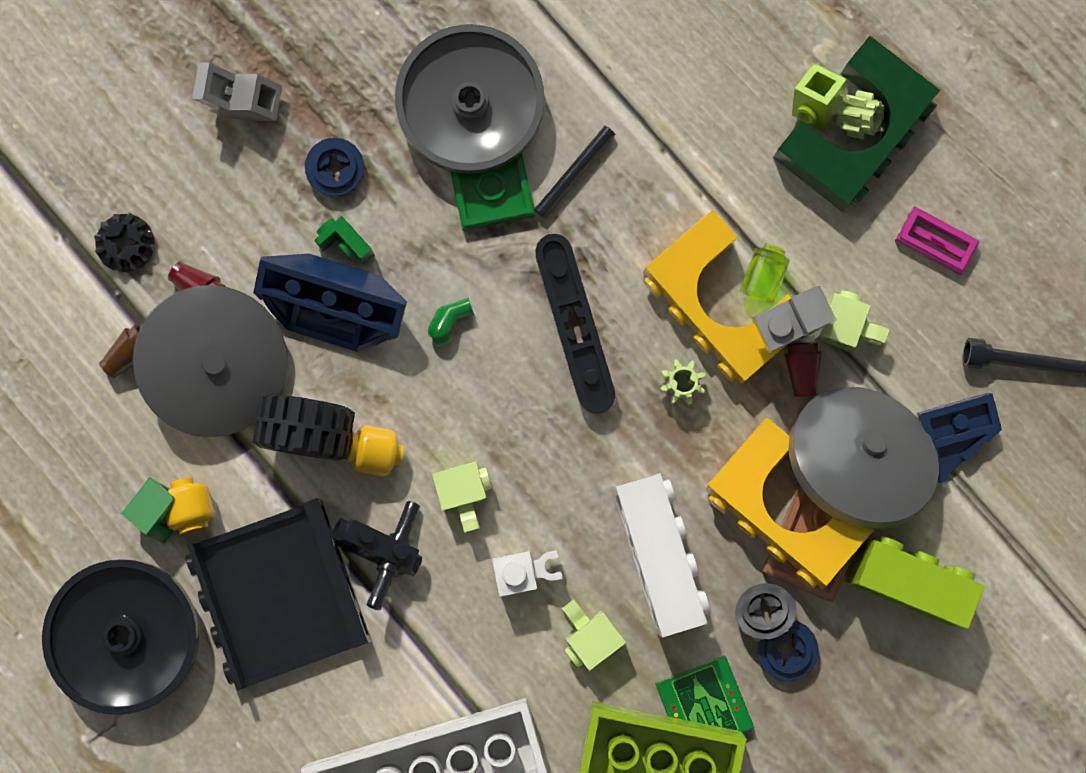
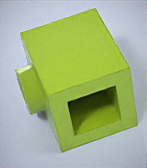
M814 63L794 88L792 116L804 122L807 126H813L824 132L837 114L841 100L844 97L847 79Z

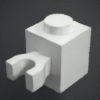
M557 550L547 552L538 560L533 561L531 560L530 551L493 558L492 562L499 597L537 589L535 580L537 578H544L550 581L562 579L561 571L551 574L545 570V562L548 559L558 558Z

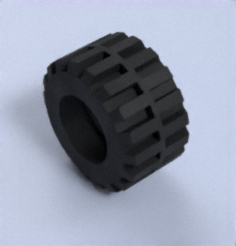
M267 394L260 397L252 442L259 448L334 461L347 459L355 412L348 407L296 396Z

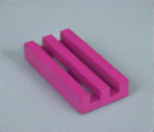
M914 206L910 210L909 216L903 223L902 229L895 238V241L958 275L963 274L980 241ZM917 219L967 246L966 251L915 225V220ZM911 232L961 259L960 262L909 236L908 233Z

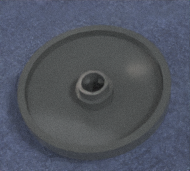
M475 24L457 25L433 33L411 51L402 65L397 78L395 107L406 139L424 159L442 169L456 173H483L498 169L513 161L532 142L539 129L544 112V86L534 59L524 46L513 37L488 26Z
M195 286L176 292L164 299L144 320L137 334L133 349L134 377L145 403L166 424L194 436H226L253 425L256 422L260 397L267 394H280L287 371L285 341L277 322L269 311L249 295L223 286Z
M841 387L826 391L812 399L797 417L790 433L789 457L793 472L800 486L819 508L846 524L865 529H886L901 525L921 511L931 499L936 489L939 476V462L931 436L925 432L921 421L907 407L881 392L861 387Z

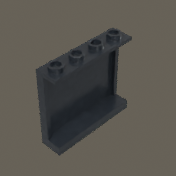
M320 498L304 502L303 505L208 540L187 545L190 553L185 555L187 567L193 577L198 576L202 590L198 591L201 607L205 613L210 611L214 626L210 627L213 642L217 649L221 647L227 661L223 663V671L230 685L235 684L237 691L372 641L339 546L334 545L335 540L331 539L333 529L323 501Z

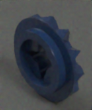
M342 138L324 139L315 144L307 154L305 160L307 180L314 189L325 196L342 197L350 191H355L356 186L363 179V157L358 148L348 140ZM333 153L339 164L346 165L344 169L340 170L339 181L337 182L331 172L321 171L331 165L330 160H332L331 154Z
M799 621L793 623L788 635L783 634L777 637L774 642L761 639L758 641L757 656L766 672L777 679L784 681L800 679L806 676L817 662L819 653L817 639L814 633ZM791 634H793L792 647L797 649L798 652L803 653L802 657L789 655L787 661H784L783 666H781L783 661L781 659L782 652L773 647V643L786 644Z

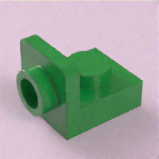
M343 216L339 217L336 221L333 218L329 219L316 232L319 236L315 238L314 242L322 252L340 238L341 241L337 245L351 261L358 257L363 264H366L375 256L372 248Z

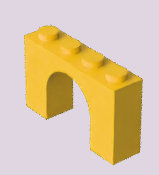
M713 209L645 267L643 274L646 276V279L643 282L655 297L658 298L662 295L671 305L668 308L669 313L681 326L687 323L695 332L692 338L699 348L706 354L711 351L720 361L717 367L730 382L736 379L741 385L785 346L769 353L754 322L743 327H727L709 318L700 306L697 297V282L701 272L731 247L738 238ZM789 294L782 298L773 307L789 300L791 298Z
M766 417L708 483L706 492L710 496L707 499L720 512L725 514L729 510L739 519L737 522L738 527L748 536L755 538L758 535L769 544L766 550L776 560L783 564L787 560L798 569L796 576L812 589L817 585L823 590L874 529L852 526L833 517L825 526L818 530L798 533L786 530L772 520L763 503V485L769 475L789 454L790 436Z

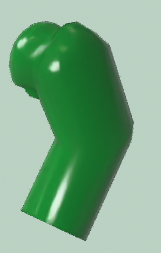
M469 297L441 306L436 310L428 326V335L432 337V342L435 345H447L452 340L450 330L454 322L474 315Z

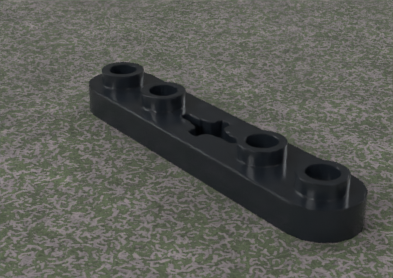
M548 234L539 240L535 249L538 269L578 402L586 412L594 415L602 414L608 411L614 403V385L572 246L564 236ZM569 305L572 306L577 319H584L586 324L581 326L582 343L577 342L576 334H574L572 329H566L564 324L569 322V311L567 308Z

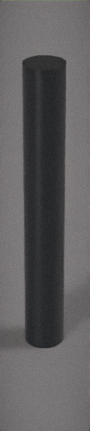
M603 126L535 207L534 211L539 216L545 219L613 139L616 134L609 127Z

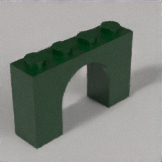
M870 35L848 61L840 74L862 91L873 93L874 99L881 101L882 105H884L883 132L879 142L867 150L857 152L845 151L833 146L804 122L800 121L773 156L775 160L841 212L849 204L856 208L869 192V189L864 185L870 177L874 175L879 179L893 162L887 157L895 147L901 151L914 136L915 132L910 128L915 121L920 119L924 123L938 106L932 100L939 93L940 89Z

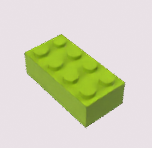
M592 701L578 773H740L747 739L741 731Z

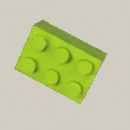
M884 536L864 541L858 548L845 583L946 625L969 629L985 585L974 581L975 573L957 566L953 568L949 566L939 567L940 559L920 551L917 553L909 551V554L903 552L904 544Z

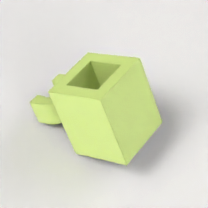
M841 291L840 294L834 293L828 298V303L837 321L817 331L814 340L850 352L856 348L859 338L871 344L881 346V343L884 344L886 342L890 329L866 322L865 320L871 305L861 302L862 297L855 293Z
M475 461L433 473L432 476L442 511L458 508L465 533L480 529L473 503L486 500L485 491L492 489L486 467L479 469Z
M574 599L562 607L563 611L577 628V630L566 637L570 646L565 649V652L578 668L585 664L590 671L626 643L602 611L589 620Z

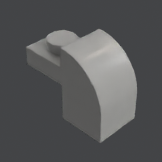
M210 62L198 64L192 99L207 105L208 111L222 116L249 121H276L282 85L259 74H234Z
M820 286L795 295L789 300L752 318L769 353L797 339H803L837 321Z

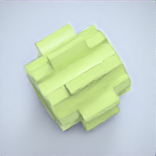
M857 90L855 96L846 95V98H842L837 110V125H840L839 128H842V130L847 131V136L864 140L866 134L875 135V132H879L884 120L885 107L881 101L874 99L873 93Z
M676 359L673 361V372L662 370L660 375L667 380V384L663 385L659 390L660 392L669 391L673 395L670 404L673 405L678 398H683L689 406L692 404L691 393L702 395L705 392L698 385V381L704 378L706 374H696L693 370L695 361L692 360L687 367H682ZM683 373L689 376L687 383L692 385L691 390L687 392L677 390L678 383L673 380L674 375Z

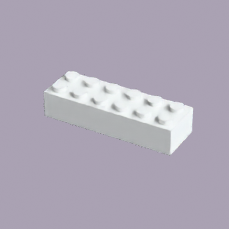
M526 698L313 761L301 768V773H548Z

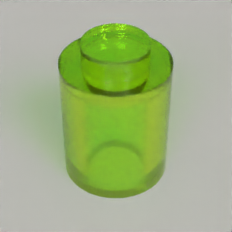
M764 244L763 248H755L740 292L762 302L775 303L790 263V259L784 256L786 251L772 244Z

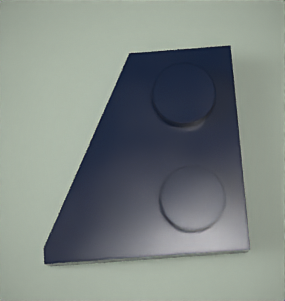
M985 393L917 412L918 419L921 421L925 432L931 436L938 455L939 476L937 483L945 482L949 478L948 475L963 461L967 462L978 452L979 447L984 442H989L1002 430L993 393Z

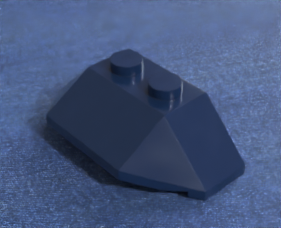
M310 253L262 256L259 261L253 291L259 300H263L269 311L286 330L355 352H360L387 340L390 341L398 338L407 306V301L380 275Z

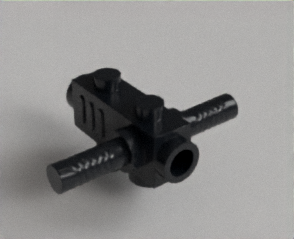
M406 501L394 533L389 535L353 518L348 521L340 518L333 528L331 539L335 540L334 545L341 547L345 553H354L377 564L376 569L379 573L366 604L371 609L381 610L393 577L404 574L413 577L421 566L423 557L418 554L420 550L410 546L411 541L408 539L420 509V505L415 502Z

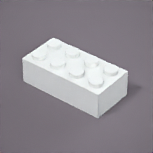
M661 473L615 487L613 493L657 634L663 638L707 624L705 615L711 613L705 592L697 591L693 577L699 576L693 554H686L682 544V540L687 539V533L681 516L674 518L670 503L675 502L676 498L670 480L663 481Z

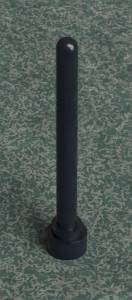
M970 337L967 338L963 349V366L968 368L981 369L982 366H989L990 363L1086 376V361L994 349L991 344H986L984 339Z

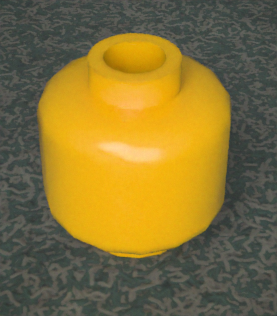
M363 425L358 429L357 433L352 432L346 461L351 462V466L356 473L386 477L391 473L393 466L400 467L404 446L398 444L397 435L393 430Z
M192 477L171 482V489L168 492L175 498V501L165 516L166 526L170 530L178 531L179 536L192 535L207 530L209 528L208 523L215 517V510L208 486L203 483H194Z

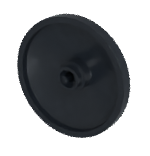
M118 559L103 561L88 566L73 575L63 584L52 599L42 628L44 659L50 675L57 686L77 704L89 710L109 715L140 712L168 698L188 676L194 664L199 644L197 615L184 588L164 570L137 560Z

